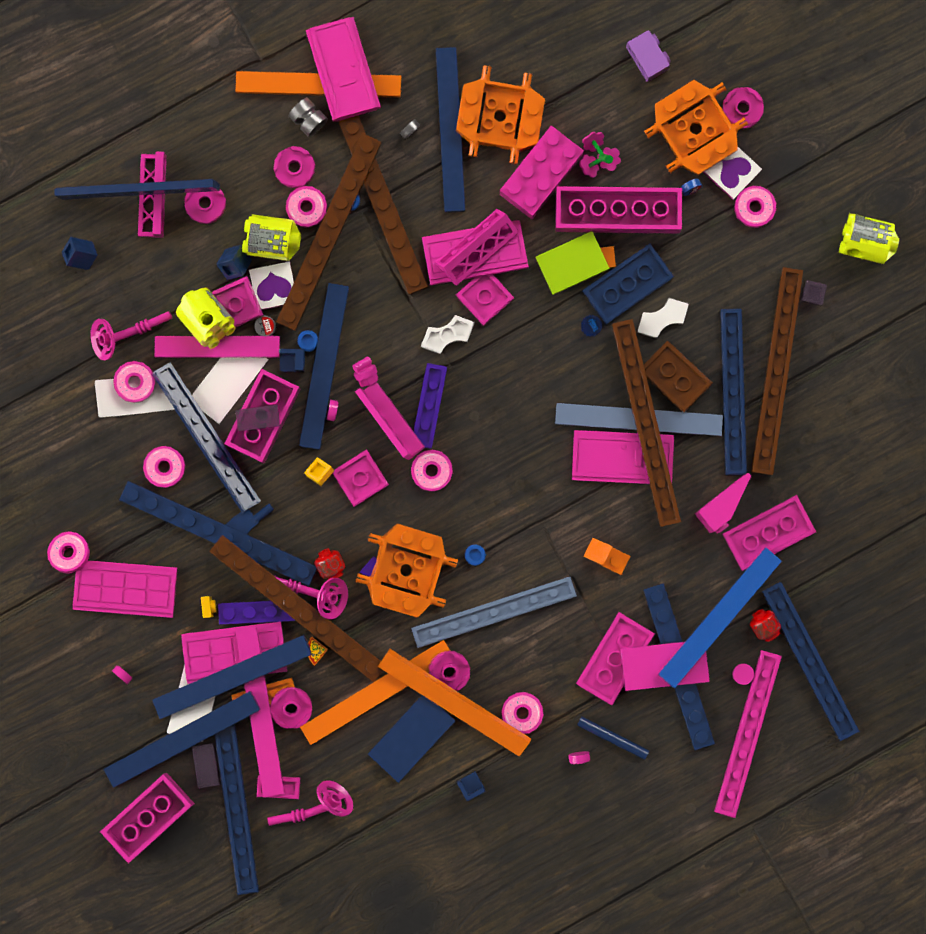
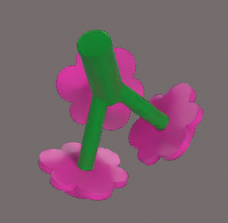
M591 132L582 140L584 150H590L591 152L597 150L599 153L597 160L594 156L584 155L583 159L579 161L583 173L592 178L596 177L597 171H599L597 164L600 163L601 168L614 171L616 164L621 162V159L618 157V149L606 147L602 151L599 147L604 143L602 140L604 134L602 132Z

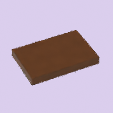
M669 341L644 364L647 380L683 413L713 384Z

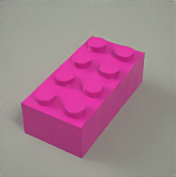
M551 125L500 189V195L530 219H533L554 193L557 186L562 183L583 156L584 150Z
M261 369L226 439L225 445L261 463H265L301 390L300 387Z
M166 772L100 832L120 855L130 863L195 803Z

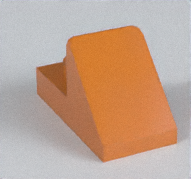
M592 538L583 556L619 575L622 574L630 558L629 555L613 548V546Z

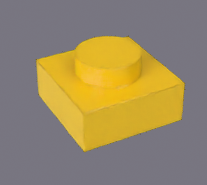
M317 457L304 474L322 486L334 472V469Z
M212 596L201 597L203 618L214 617L216 601L212 600Z

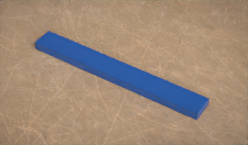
M764 548L658 675L675 688L782 561L768 548Z

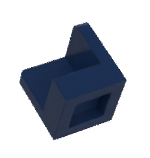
M74 237L69 238L62 251L66 266L85 270L90 269L97 257L92 241Z
M242 245L225 249L216 265L225 278L229 280L243 276L252 259L247 253L242 252Z
M279 349L281 372H305L304 349Z
M476 771L457 780V784L466 801L485 792V788Z

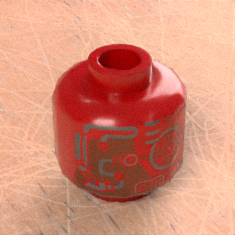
M327 548L318 553L319 557L315 560V566L322 578L329 580L331 578H339L344 574L345 563L339 551H330Z
M760 609L752 615L754 618L750 622V627L758 639L767 642L775 639L780 634L781 624L773 611Z

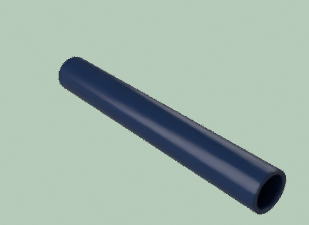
M582 716L577 726L644 760L649 753L648 749Z

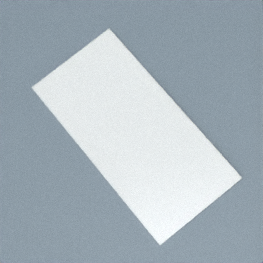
M220 358L192 394L193 398L204 413L217 423H220L268 359Z

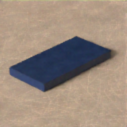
M650 243L582 290V292L607 325L673 279L674 276Z
M422 695L374 746L368 755L399 783L456 720L442 707Z

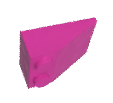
M749 473L740 477L695 513L709 533H720L729 526L727 522L732 518L751 477Z

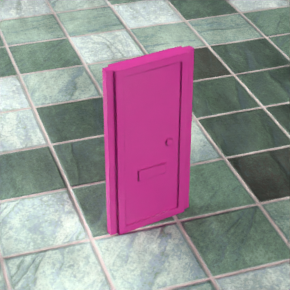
M348 17L306 30L332 120L339 121L381 108L354 18Z
M520 220L511 221L518 233L465 279L529 268ZM507 224L500 228L499 236H505L510 231ZM474 228L422 237L430 285L452 282L435 262ZM487 239L484 249H490L493 246L494 239ZM472 252L469 255L468 262L473 263L476 261L478 252ZM457 265L451 270L455 277L462 272L461 265Z
M574 430L572 480L650 484L638 433ZM660 434L672 482L674 435Z
M88 561L82 569L76 570L73 610L173 618L178 568Z
M273 622L181 634L187 684L240 662L235 632L237 630L257 627L261 653L284 644L282 623ZM287 666L271 673L286 672Z

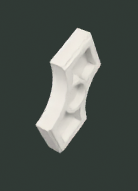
M669 298L665 306L659 311L653 313L643 312L637 333L658 338L660 332L665 327L672 324L683 325L689 304Z
M455 315L452 321L444 327H428L421 347L441 354L442 350L452 342H468L475 322Z

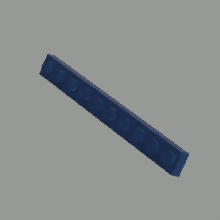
M127 481L119 499L213 543H216L223 535L257 563L305 585L310 586L316 573V566L130 481Z

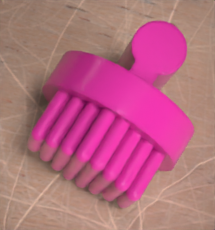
M369 357L362 359L352 366L355 371V379L359 381L361 387L372 385L378 381L377 368L375 365H372Z

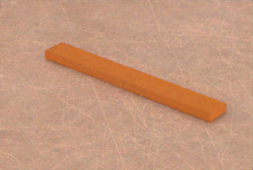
M236 71V93L325 96L319 73ZM371 75L378 97L401 98V76Z
M442 640L411 659L410 662L428 673L432 659L439 653L450 651L445 641ZM388 673L300 728L310 745L406 688L407 685Z
M389 649L379 663V668L517 756H520L530 743L531 738L393 650Z

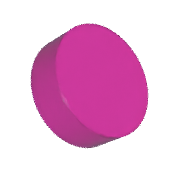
M330 400L326 420L334 421L336 419L338 402L336 400Z
M738 664L733 669L732 676L738 684L746 685L753 680L754 671L748 664Z
M116 665L112 670L127 685L132 680V677L120 666Z
M587 751L568 755L569 763L582 764L590 761V754Z

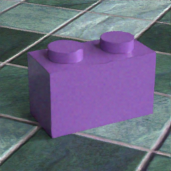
M649 30L627 42L626 46L646 82L666 72L671 62L665 51L662 52L659 48L660 42L657 36L651 34Z

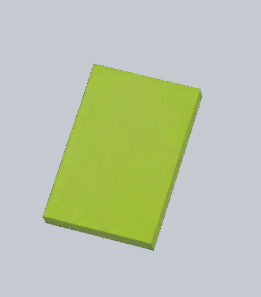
M592 231L535 257L552 295L610 269Z

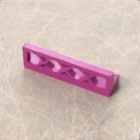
M164 152L141 154L140 183H146L150 178L154 182H166L167 156ZM146 159L155 160V170L151 173L146 169ZM156 194L154 198L153 195H148L145 199L144 195H139L138 237H164L165 194ZM151 198L154 201L153 211L148 214L144 209V203ZM150 218L153 221V231L143 232V224Z
M496 209L435 263L448 275L453 284L457 286L514 237L518 231L504 212ZM507 224L510 231L505 236H499L500 228ZM489 238L494 239L493 246L490 249H484L485 241ZM472 252H478L477 260L473 263L468 262L469 255ZM457 265H461L462 272L455 277L451 270Z
M378 382L370 385L365 390L359 388L355 391L403 458L410 460L425 448Z

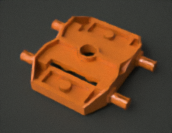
M483 66L482 77L479 80L463 85L456 131L470 144L468 156L472 157L474 149L473 157H477L478 146L480 145L496 146L510 150L509 163L513 164L514 160V164H518L519 153L538 143L545 98L531 88L532 74L529 73L527 81L528 73H524L522 85L516 86L490 81L492 67L488 66L486 74L487 66ZM483 93H486L480 132L478 133L477 128ZM520 100H524L518 138L514 139ZM498 111L503 112L506 116V119L502 122L494 118V114Z
M693 80L655 104L656 123L647 130H644L648 138L659 132L670 145L676 156L675 161L666 165L670 173L679 167H683L690 172L700 175L737 152L738 130L748 125V122L743 117L734 124L730 123L715 99L718 94L726 90L722 82L709 89ZM703 100V104L668 124V121ZM692 124H699L702 127V131L699 134H693L690 131V127ZM723 133V135H721L717 139L713 140L709 144L705 145L701 149L697 150L696 152L688 156V154H690L694 150L698 149L702 145L706 144L710 140L714 139L715 137Z
M396 524L383 536L370 533L369 537L376 538L377 540L368 538V542L376 543L380 546L377 561L371 576L368 577L358 573L357 577L365 580L356 578V582L368 586L372 604L417 618L429 605L433 604L444 608L445 604L438 603L437 601L446 603V599L435 597L433 593L442 565L445 564L455 568L457 564L449 561L458 563V559L445 555L442 537L401 524ZM392 545L430 555L431 559L392 548ZM405 564L411 567V573L408 576H403L400 572L401 567ZM381 582L418 592L420 596L381 585Z

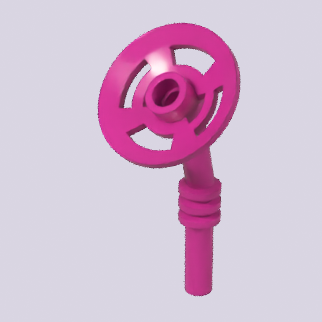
M168 311L150 320L144 319V322L140 321V324L136 323V326L117 333H113L110 324L105 319H97L91 328L93 350L101 360H108L113 356L116 341L138 333L140 335L143 332L146 333L152 327L172 319V315Z
M276 577L293 592L295 591L296 594L299 592L317 598L318 611L326 619L338 617L345 609L348 600V588L342 579L331 578L323 584L320 590L301 585V582L297 583L295 580L292 582V579L285 580ZM331 583H336L339 587H336V586H333V585H330V584H331ZM338 594H341L339 604L336 607L335 604L338 600ZM322 609L330 610V613H325Z
M326 780L321 782L317 788V795L321 802L320 805L306 810L302 808L300 811L297 809L296 812L292 810L291 813L268 817V824L270 826L291 821L296 823V820L301 822V819L305 821L306 818L326 811L336 816L345 817L352 812L353 801L346 789L340 784ZM342 799H344V801H345L346 809L341 808V807H342V802H341Z

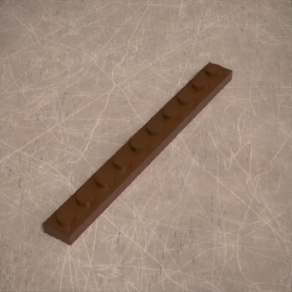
M358 115L338 121L352 155L362 134L366 135ZM375 158L364 181V186L408 295L428 288Z
M362 134L276 322L296 331L381 147V141Z
M785 267L781 270L751 473L772 476L774 472L803 270Z
M633 319L613 323V333L659 525L663 527L680 523V515Z
M222 535L209 552L369 680L374 682L383 670L378 667L381 662L378 658L329 619L322 617L319 611Z

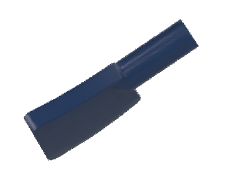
M269 503L255 515L248 509L234 516L226 525L244 534H248L274 508Z

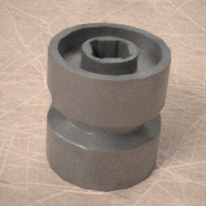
M307 97L301 100L290 111L288 116L296 125L300 124V129L308 137H311L324 126L328 119L320 110H315L316 106Z

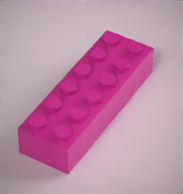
M559 186L556 188L555 232L680 233L682 230V188Z

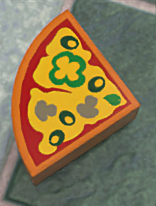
M312 636L308 644L313 655L308 657L315 666L328 649Z

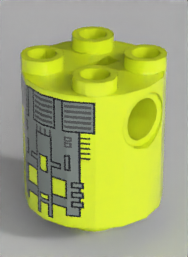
M849 213L842 233L844 238L841 241L838 253L884 264L896 253L899 238L894 230L895 224Z
M252 214L245 221L244 232L248 233L247 239L243 241L242 252L247 253V255L289 261L299 250L301 233L295 224V220Z
M208 288L187 292L182 297L181 303L176 310L177 317L202 346H208L210 349L215 348L220 343L219 340L225 335L229 336L236 329L234 318Z

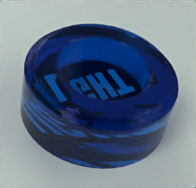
M594 315L585 317L581 323L582 332L589 337L598 335L602 329L601 320Z

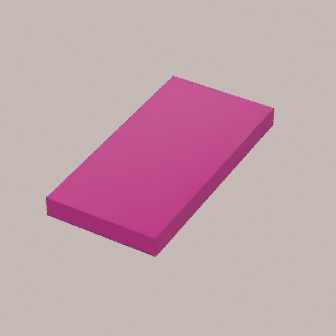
M796 495L723 533V536L743 571L752 564L764 548H768L775 554L814 534L816 530Z
M618 612L576 684L608 704L613 705L624 686L621 649L648 646L655 633Z
M685 642L622 648L621 658L625 691L670 686L658 673ZM706 652L678 685L709 682Z

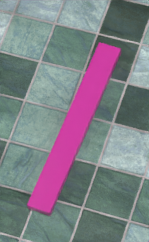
M257 627L235 631L240 662L261 653ZM264 675L244 685L246 693L252 691L261 708L250 715L263 797L285 794Z
M763 650L760 651L754 678L751 682L714 812L733 818L736 817L782 656Z

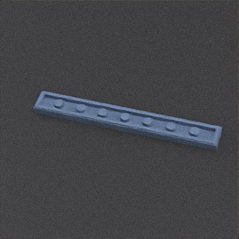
M556 404L555 424L637 430L632 408ZM654 410L659 432L722 436L723 415Z
M567 577L411 629L417 648L576 597L577 595L571 577Z

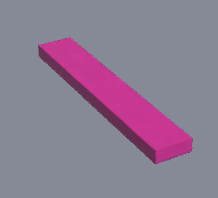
M155 336V358H280V336H224L213 349H210L208 346H202L194 336Z

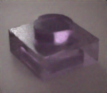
M806 280L801 301L822 306L827 285Z

